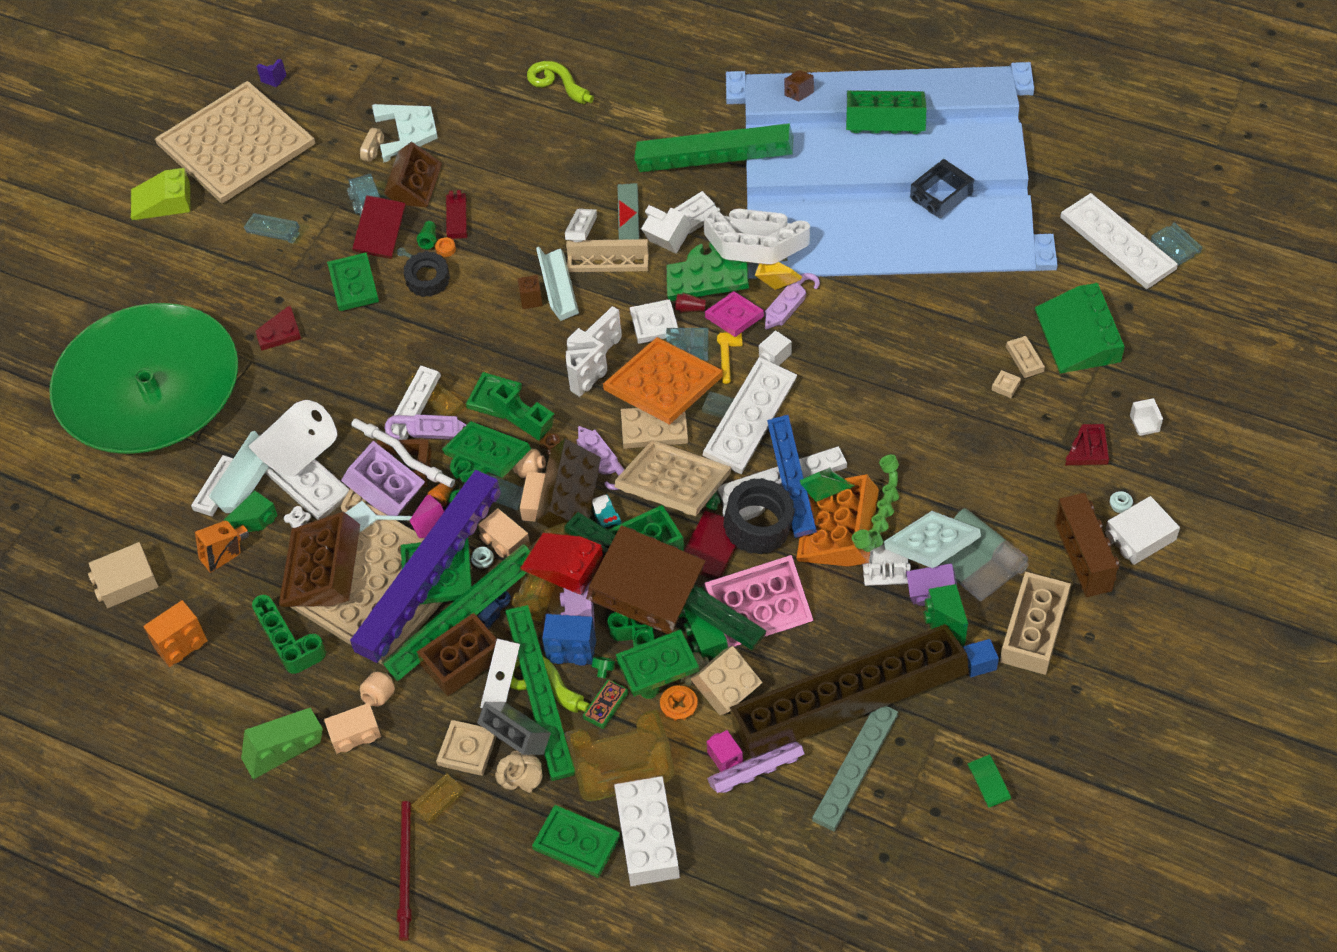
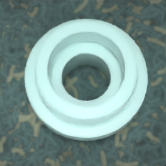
M1119 491L1111 495L1110 505L1115 512L1122 513L1132 507L1133 499L1128 493Z
M479 547L474 550L471 560L475 567L483 569L493 563L494 556L488 548Z

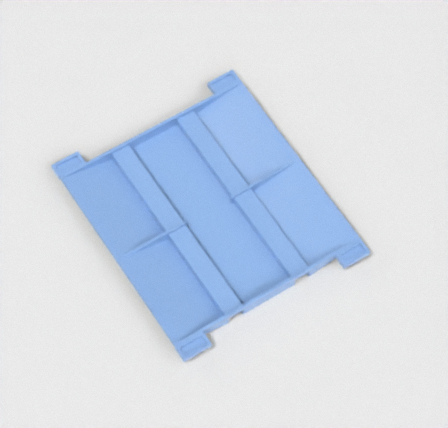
M1031 62L1011 63V66L814 72L809 73L814 75V93L800 102L784 96V79L793 73L745 75V71L726 72L727 104H746V128L790 123L794 136L792 155L747 160L748 210L782 213L787 216V223L802 220L810 224V244L779 261L799 275L812 273L819 277L1057 270L1054 235L1033 233L1031 195H1028L1027 192L1028 172L1022 124L1018 120L1019 102L1017 95L1034 94ZM847 90L925 91L927 107L926 131L913 134L909 131H901V133H890L889 131L871 133L870 130H862L860 133H852L850 130H846ZM944 158L974 178V185L971 195L939 219L921 205L913 202L910 198V189L914 181ZM940 179L926 192L939 201H943L956 189ZM748 262L749 278H758L755 276L759 263Z

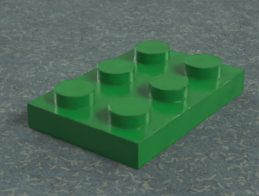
M367 252L327 262L339 311L379 302Z
M681 629L616 654V660L633 697L699 672V666Z
M554 805L532 848L539 853L599 878L621 836L620 832Z

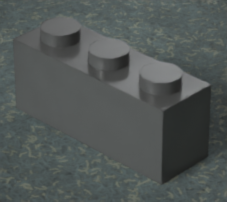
M484 702L477 722L480 726L523 755H543L551 732L506 702Z

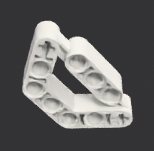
M734 209L729 213V217L723 216L718 211H708L704 214V234L721 257L727 260L774 264L810 244V224L802 220L787 223V216L782 213Z

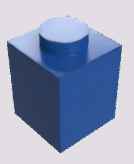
M990 639L963 646L967 653L970 677L997 670L999 658Z

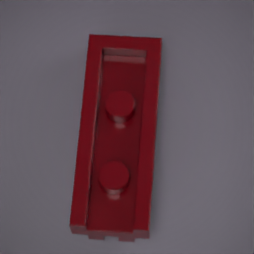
M450 190L449 194L446 195L447 238L451 239L467 238L466 193H462L461 190H457V194Z

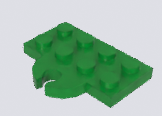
M711 242L709 243L711 253L703 255L705 252L703 245L699 244L690 251L686 262L667 265L668 300L675 301L677 294H682L683 292L699 297L748 289V262L722 258Z
M470 421L442 450L446 456L453 458L450 464L453 476L456 479L460 477L462 482H466L475 470L484 474L489 472L503 478L531 448L527 442Z

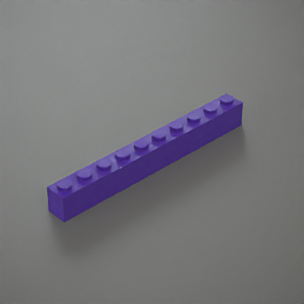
M478 470L472 473L351 638L350 642L355 653L376 663L388 653L391 643L401 635L404 625L413 618L415 610L420 603L426 600L430 589L437 585L441 574L450 567L456 553L463 549L466 539L475 532L479 521L486 517L492 503L499 499L501 490L498 479Z

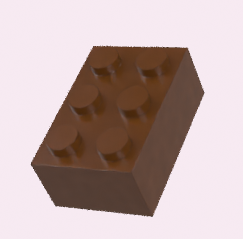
M473 613L417 651L423 669L448 697L491 666L497 639Z

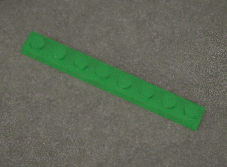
M522 544L381 663L391 675L399 681L420 663L417 651L471 614L477 615L524 576L527 572L521 570V566L531 552L528 547Z
M529 606L506 610V617L513 642L520 644L517 657L534 720L537 724L551 732L544 751L551 781L575 776Z

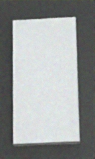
M315 459L294 477L278 472L271 467H268L265 471V474L317 520L325 518L338 508L349 491L342 482Z

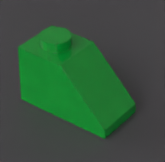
M254 491L224 521H228L234 529L244 525L248 532L260 531L273 523L278 514L271 501Z

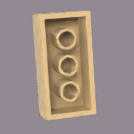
M1025 572L1002 647L1001 663L1046 675L1068 600L1070 583Z

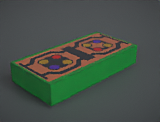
M608 679L583 714V719L604 729L627 696L628 689Z

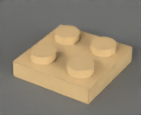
M451 720L436 760L437 765L483 776L496 736L481 726Z

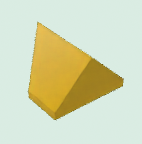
M780 262L774 264L759 263L755 273L756 277L774 290L800 281L802 278L797 272Z

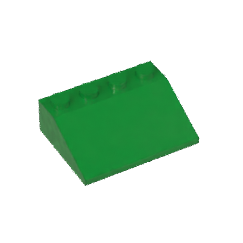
M847 90L846 130H850L852 133H860L862 130H870L871 133H880L881 131L901 133V131H909L913 134L926 131L927 107L925 91Z
M1098 283L1077 286L1035 307L1036 315L1059 374L1120 363L1122 361L1125 346Z

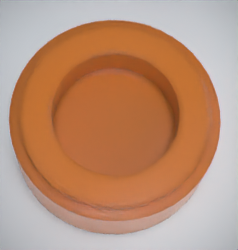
M447 237L439 239L435 243L436 253L442 257L453 255L456 251L455 242Z

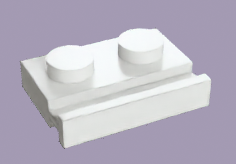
M703 191L675 208V210L684 213L692 225L689 234L704 225V214L706 212H720L721 210L715 206V203Z

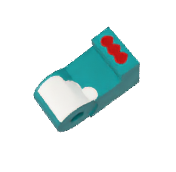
M607 494L593 499L591 508L598 525L605 528L614 524L615 526L621 524V519L618 513L615 512Z

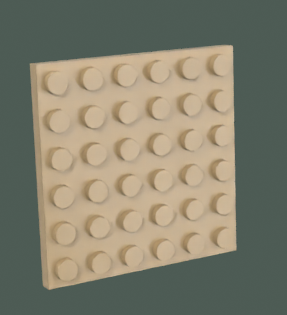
M248 81L155 138L156 144L182 168H185L196 181L222 204L316 144L315 139Z
M366 504L376 515H386L371 505ZM396 520L375 521L359 533L350 600L334 606L291 608L351 645L350 640L402 570L401 545L419 543L425 538H418L415 531ZM443 602L419 605L415 610L413 618L407 621L401 635L394 639L388 653L381 657L379 663L382 664V661L414 636Z

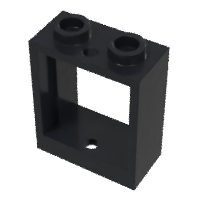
M943 158L911 184L910 198L916 204L924 207L929 213L941 219L973 193L974 178ZM940 179L956 189L943 201H939L926 192Z

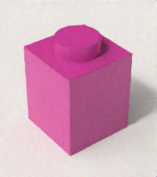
M728 730L712 735L707 741V753L720 772L743 762L742 751Z

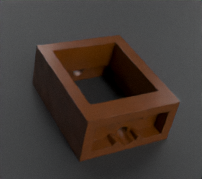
M429 439L399 440L410 455H418V461L430 467L432 450ZM377 440V444L389 454L399 455L392 446ZM411 470L425 481L422 487H428L429 479L427 475L417 470Z

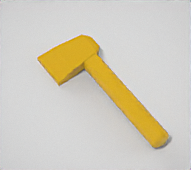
M728 332L717 335V343L721 347L722 382L724 384L731 382L729 346H742V333L736 337Z

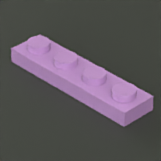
M794 741L746 760L707 779L710 787L717 793L728 792L733 789L734 785L741 782H750L761 773L773 772L777 766L784 763L795 762L798 760V757L804 755L802 746Z

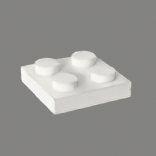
M670 300L630 307L638 344L651 342L656 337L666 339L679 336Z

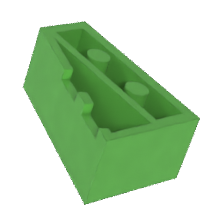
M307 708L246 729L244 731L241 759L254 780L319 744L323 728L311 708Z

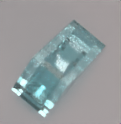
M666 328L668 343L703 361H708V328Z

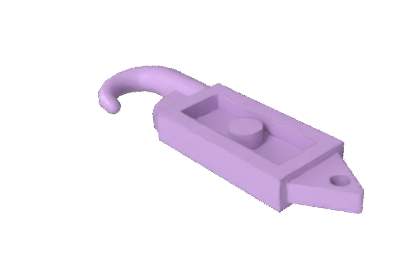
M812 273L800 274L802 276L800 281L790 284V286H787L765 311V329L777 325L782 326L805 300L806 292L800 285L805 280H813L815 282L814 289L819 287L820 281L816 275Z
M395 415L386 421L385 431L389 436L398 440L400 436L394 434L391 427L393 424H406L408 433L414 438L453 439L466 424L459 421L455 416Z
M581 426L578 427L577 445L601 457L598 472L601 474L616 472L619 476L625 469L596 430L591 431ZM604 483L611 490H619L615 488V484Z

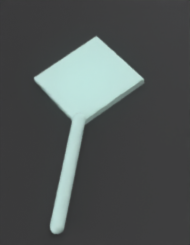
M363 501L345 512L361 524L360 532L377 520H410L412 517L376 515Z

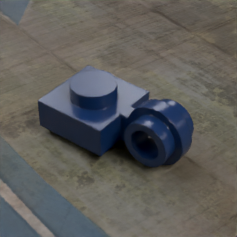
M503 592L478 613V618L488 629L500 617V611L510 604L511 596L509 592Z

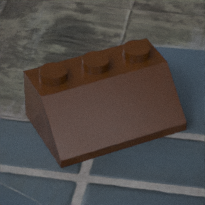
M411 141L398 151L384 195L393 201L403 202L406 206L426 208L442 163Z

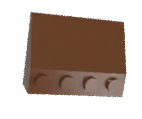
M343 511L291 530L279 600L281 607L334 606L350 600L361 524Z

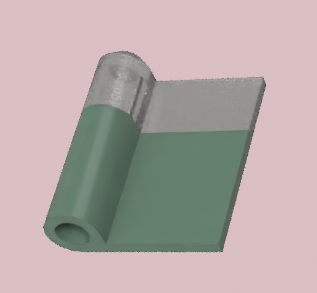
M967 508L962 509L955 516V520L979 528L981 537L971 545L958 551L954 556L940 563V565L952 563L957 583L978 600L983 601L1016 574H1022L1029 565L1027 562L1028 557Z

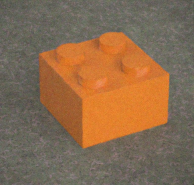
M183 600L143 626L154 649L169 667L180 662L185 656L201 648L208 641L197 617Z

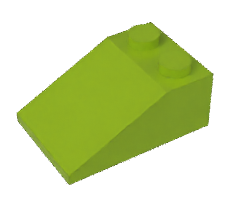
M185 168L165 170L131 189L132 220L190 212V182Z

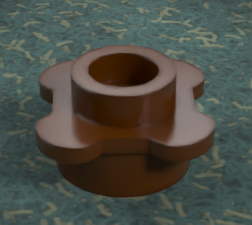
M550 433L539 444L540 447L546 450V455L549 456L551 449L561 441L559 435Z

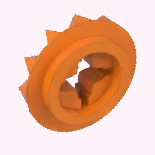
M685 686L670 687L660 698L661 711H663L666 718H673L674 721L677 719L686 720L688 716H693L697 708L696 694ZM681 700L683 701V706H684V707L678 706V707L674 708V707H675V702H674V701H677V702H680Z

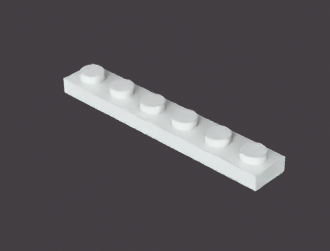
M839 446L799 459L804 478L831 467L833 472L847 468V462ZM778 467L721 485L717 490V494L723 506L727 504L733 489L743 481L763 478L772 480L782 486Z

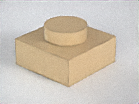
M1001 370L992 385V391L1012 398L1020 384L1021 378Z

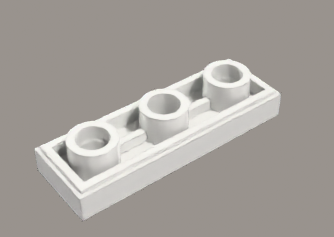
M497 639L480 708H483L484 702H506L520 644ZM502 671L505 674L503 680L496 678L497 672Z

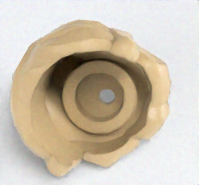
M513 751L507 757L502 758L497 765L496 781L508 790L520 787L522 790L531 793L533 788H536L542 779V764L535 755H523L518 751Z

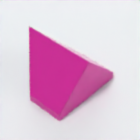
M426 495L409 520L418 538H425L444 513L441 504L431 495Z

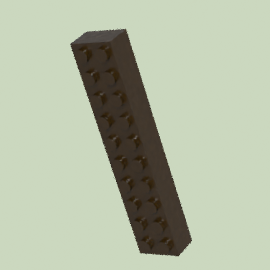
M944 624L731 706L730 712L733 727L750 757L754 758L969 673L967 653L948 626Z

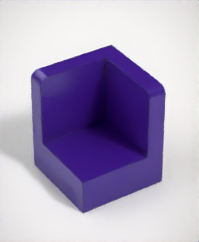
M278 59L273 66L257 65L262 83L277 87L287 76L283 60Z

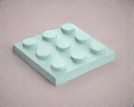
M931 511L885 540L884 545L886 550L934 568L966 546L971 545L981 537V532L979 528Z

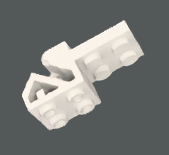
M612 306L586 332L578 328L567 340L566 363L570 391L579 397L586 391H589L593 384L606 374V353L622 337L619 310Z

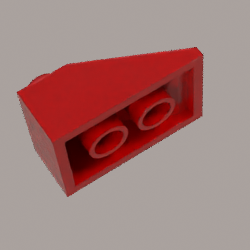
M543 533L521 566V570L582 595L603 561L602 546L579 536Z

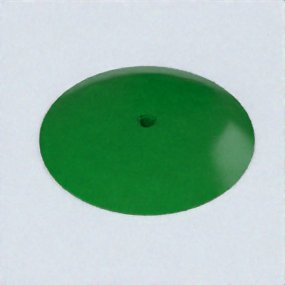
M151 303L125 308L109 314L88 326L62 352L50 380L49 392L52 410L60 425L69 435L94 449L111 453L133 454L165 448L195 434L206 426L224 407L234 389L238 375L237 351L226 329L210 315L195 308L171 303Z

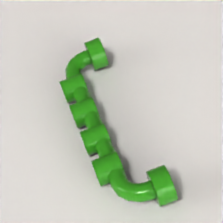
M892 454L884 456L879 461L883 472L889 474V483L883 487L884 497L877 503L878 513L871 519L873 527L869 531L862 529L852 535L855 547L866 552H870L883 544L884 541L880 533L889 528L886 517L894 513L891 502L899 499V493L896 489L898 483L896 469L899 463L896 456Z

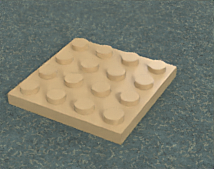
M651 440L615 480V488L643 497L646 500L663 504L665 507L680 510L685 514L696 516L730 475L731 467Z

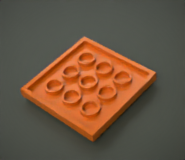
M656 337L604 382L603 388L612 395L670 425L723 377V370Z

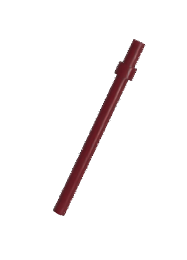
M410 801L401 802L399 909L397 910L400 941L409 940V922L412 921V910L409 909Z

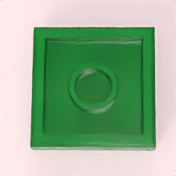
M483 372L466 402V408L505 419L488 407L489 393L502 379L518 390L522 389V384Z

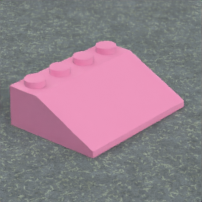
M792 555L709 581L702 585L706 593L765 629V636L813 621ZM724 633L728 648L741 645V643Z

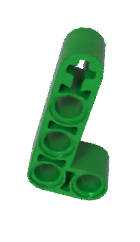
M259 595L254 598L252 607L255 615L289 673H300L325 658L326 650L319 635L309 634L295 641L272 599L267 595Z
M617 612L609 616L608 627L612 639L616 641L633 640L634 647L641 645L643 642L654 640L652 627L645 624L638 625L641 622ZM659 687L640 695L646 699L654 698L659 693Z

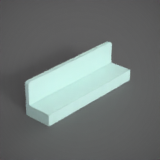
M537 247L551 309L560 321L578 314L579 311L564 252L560 248L545 255L541 248Z
M255 431L250 433L209 495V498L225 513H231L252 493L269 467L248 447L259 437Z

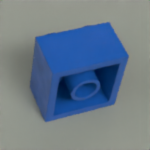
M546 614L543 631L546 658L555 664H592L596 645L593 617Z

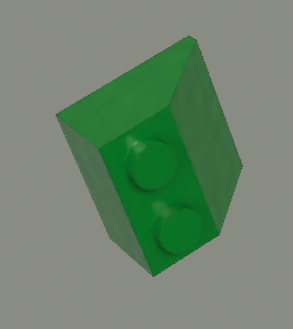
M952 584L930 588L928 590V598L925 599L926 610L923 611L925 623L930 624L931 629L946 624L962 647L965 646L968 621L957 585Z

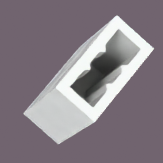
M1150 496L1108 520L1105 534L1110 542L1120 549L1122 556L1125 559H1129L1135 565L1177 540L1180 527Z

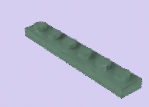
M884 706L870 713L813 816V822L835 832L896 721L898 711Z

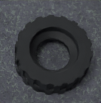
M419 252L416 255H412L406 261V265H404L403 273L406 285L415 295L431 297L432 295L439 294L449 284L450 275L446 260L440 254H436V252ZM432 267L436 270L437 274L432 280L421 281L417 278V272L422 268Z

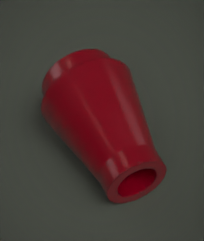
M684 292L677 294L675 310H680V313L704 312L706 299H701Z

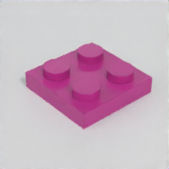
M734 291L705 311V318L734 337L764 317V310Z

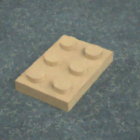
M639 408L621 409L624 449L646 447L651 440L666 445L688 443L685 411L669 425Z

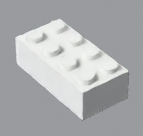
M663 776L614 784L630 885L635 886L680 878Z

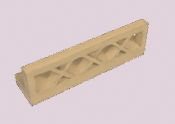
M648 239L583 240L581 242L567 240V267L569 272L648 271ZM599 259L603 261V263H601L600 265H594L592 263L593 261ZM616 259L624 261L621 264L612 263ZM635 259H644V264H634L633 261ZM572 260H582L583 263L572 265Z

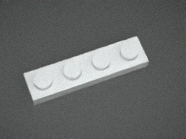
M420 366L394 416L420 415L441 377L440 373ZM393 424L391 427L392 432L400 436L398 440L408 439L410 434L406 429V424Z

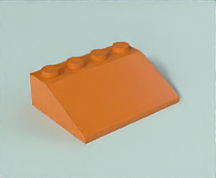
M867 474L845 478L855 486L818 502H815L808 493L817 532L800 536L796 558L798 562L848 567L869 563L870 552L856 548L852 541V535L862 529L867 531L872 529L873 523L871 519L876 514L879 489Z

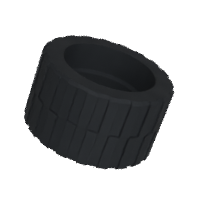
M753 478L741 482L730 493L727 501L723 523L726 536L729 537L733 545L735 544L739 549L748 553H770L780 548L787 540L795 513L791 495L783 486L772 480ZM748 506H762L772 511L777 517L778 522L768 527L754 526L745 521L739 511Z

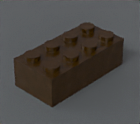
M567 439L554 446L550 451L535 522L561 535H569L564 532V526L577 512L589 518L601 457Z

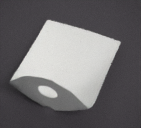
M303 400L288 409L248 447L269 467L294 477L332 445L337 437V430L331 416L322 405L310 400ZM312 410H317L321 414L322 421L317 422L313 419L311 415ZM309 429H313L315 435L309 434Z

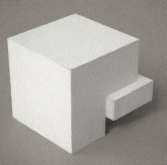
M649 205L645 211L648 218L641 228L650 242L677 253L692 225L682 212L670 208L666 214Z

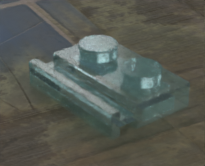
M1175 222L1172 223V226L1163 228L1151 237V242L1173 259L1178 266L1194 257L1196 253H1201L1202 246Z

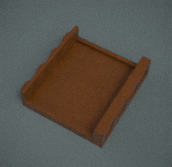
M621 525L589 585L586 599L670 634L674 631L686 601L699 575L702 573L705 560L679 550L675 546L660 542L654 537H648L632 528Z

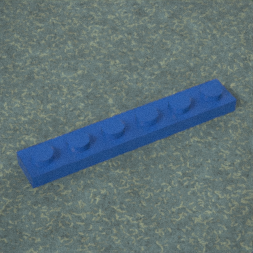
M785 415L769 419L767 422L782 486L789 492L794 502L795 513L792 521L794 536L796 538L816 533L817 530L808 493L799 481L804 479L789 416Z

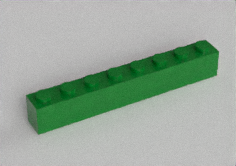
M790 123L638 141L636 143L635 161L639 172L792 155L794 136Z

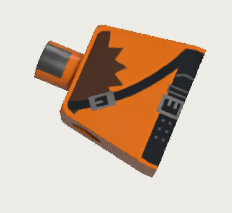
M223 521L196 531L195 537L199 560L211 573L241 553L239 542L249 537L246 527L242 525L234 529L228 521Z

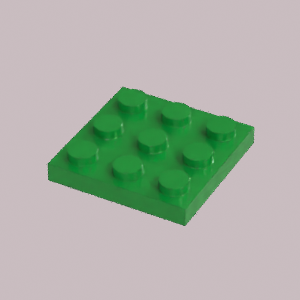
M468 538L463 549L456 553L450 567L443 571L437 585L430 589L426 600L420 603V605L455 601L472 587ZM422 542L401 545L402 569Z

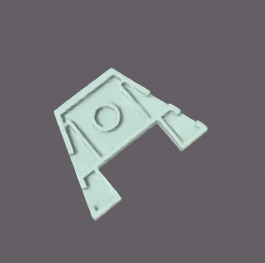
M372 105L376 122L396 119L400 141L380 145L384 162L391 160L390 157L398 154V151L411 141L420 147L438 138L431 106Z

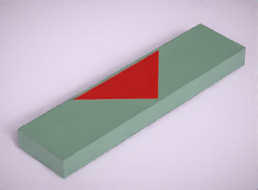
M637 183L618 185L619 240L639 239Z

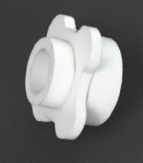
M300 506L294 507L290 514L284 516L285 522L290 523L292 528L307 524L311 518L310 514L305 513Z

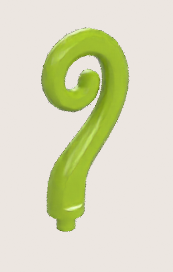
M541 61L533 64L527 71V79L535 87H546L552 84L555 79L553 72H555L562 78L565 90L571 99L581 104L592 103L594 100V96L590 95L589 90L575 84L568 69L560 63ZM544 71L545 78L539 79L536 77L539 72Z
M543 656L555 699L569 711L577 713L579 710L585 712L590 704L583 701V695L566 688L555 666ZM518 657L516 659L514 671L518 666H520ZM513 674L510 688L526 690L524 679L518 680Z

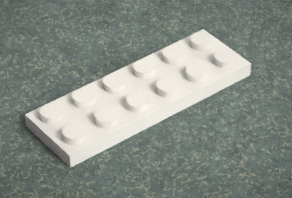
M1092 193L1061 212V219L1146 289L1177 269L1178 264Z
M759 357L708 442L702 456L730 466L731 470L742 474L768 429L767 420L775 417L796 381L797 375Z

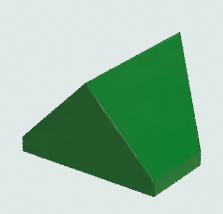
M831 467L799 480L815 502L855 486L833 472Z

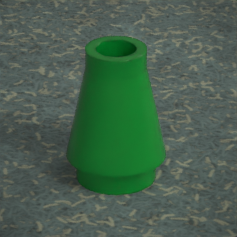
M432 221L425 222L417 236L418 245L422 249L428 250L435 246L436 225Z

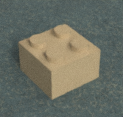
M734 646L723 650L691 678L692 682L719 715L728 713L731 706L739 704L762 683Z

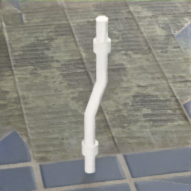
M358 419L353 420L352 426L363 431L366 436L372 439L376 438L392 446L407 466L427 475V478L434 482H440L450 488L455 484V480L442 474L441 470L435 467L430 468L413 459L399 440L380 431L377 426L366 424Z

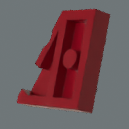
M291 305L287 306L255 331L261 351L301 339Z
M1082 424L1078 436L1075 438L1072 448L1066 456L1065 466L1108 465L1109 455L1104 424Z

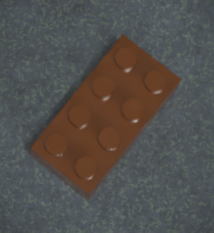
M1085 493L1059 499L1054 525L1085 597H1091L1113 590L1117 569H1119V561L1111 552L1109 538L1105 537L1102 532L1101 520L1097 519L1094 514L1093 502L1088 500Z

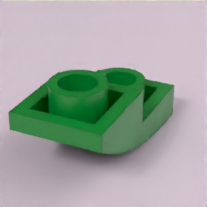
M990 754L967 763L988 808L1011 799Z

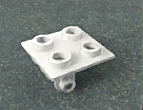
M885 545L874 548L870 551L869 563L863 564L865 586L908 584L906 571H910L908 558L886 550Z

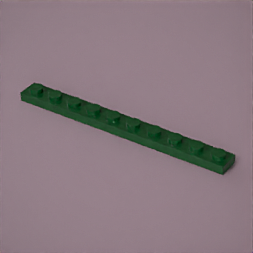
M579 512L564 526V532L569 535L583 537L600 544L604 557L616 536ZM694 585L684 608L753 651L765 636L766 630Z

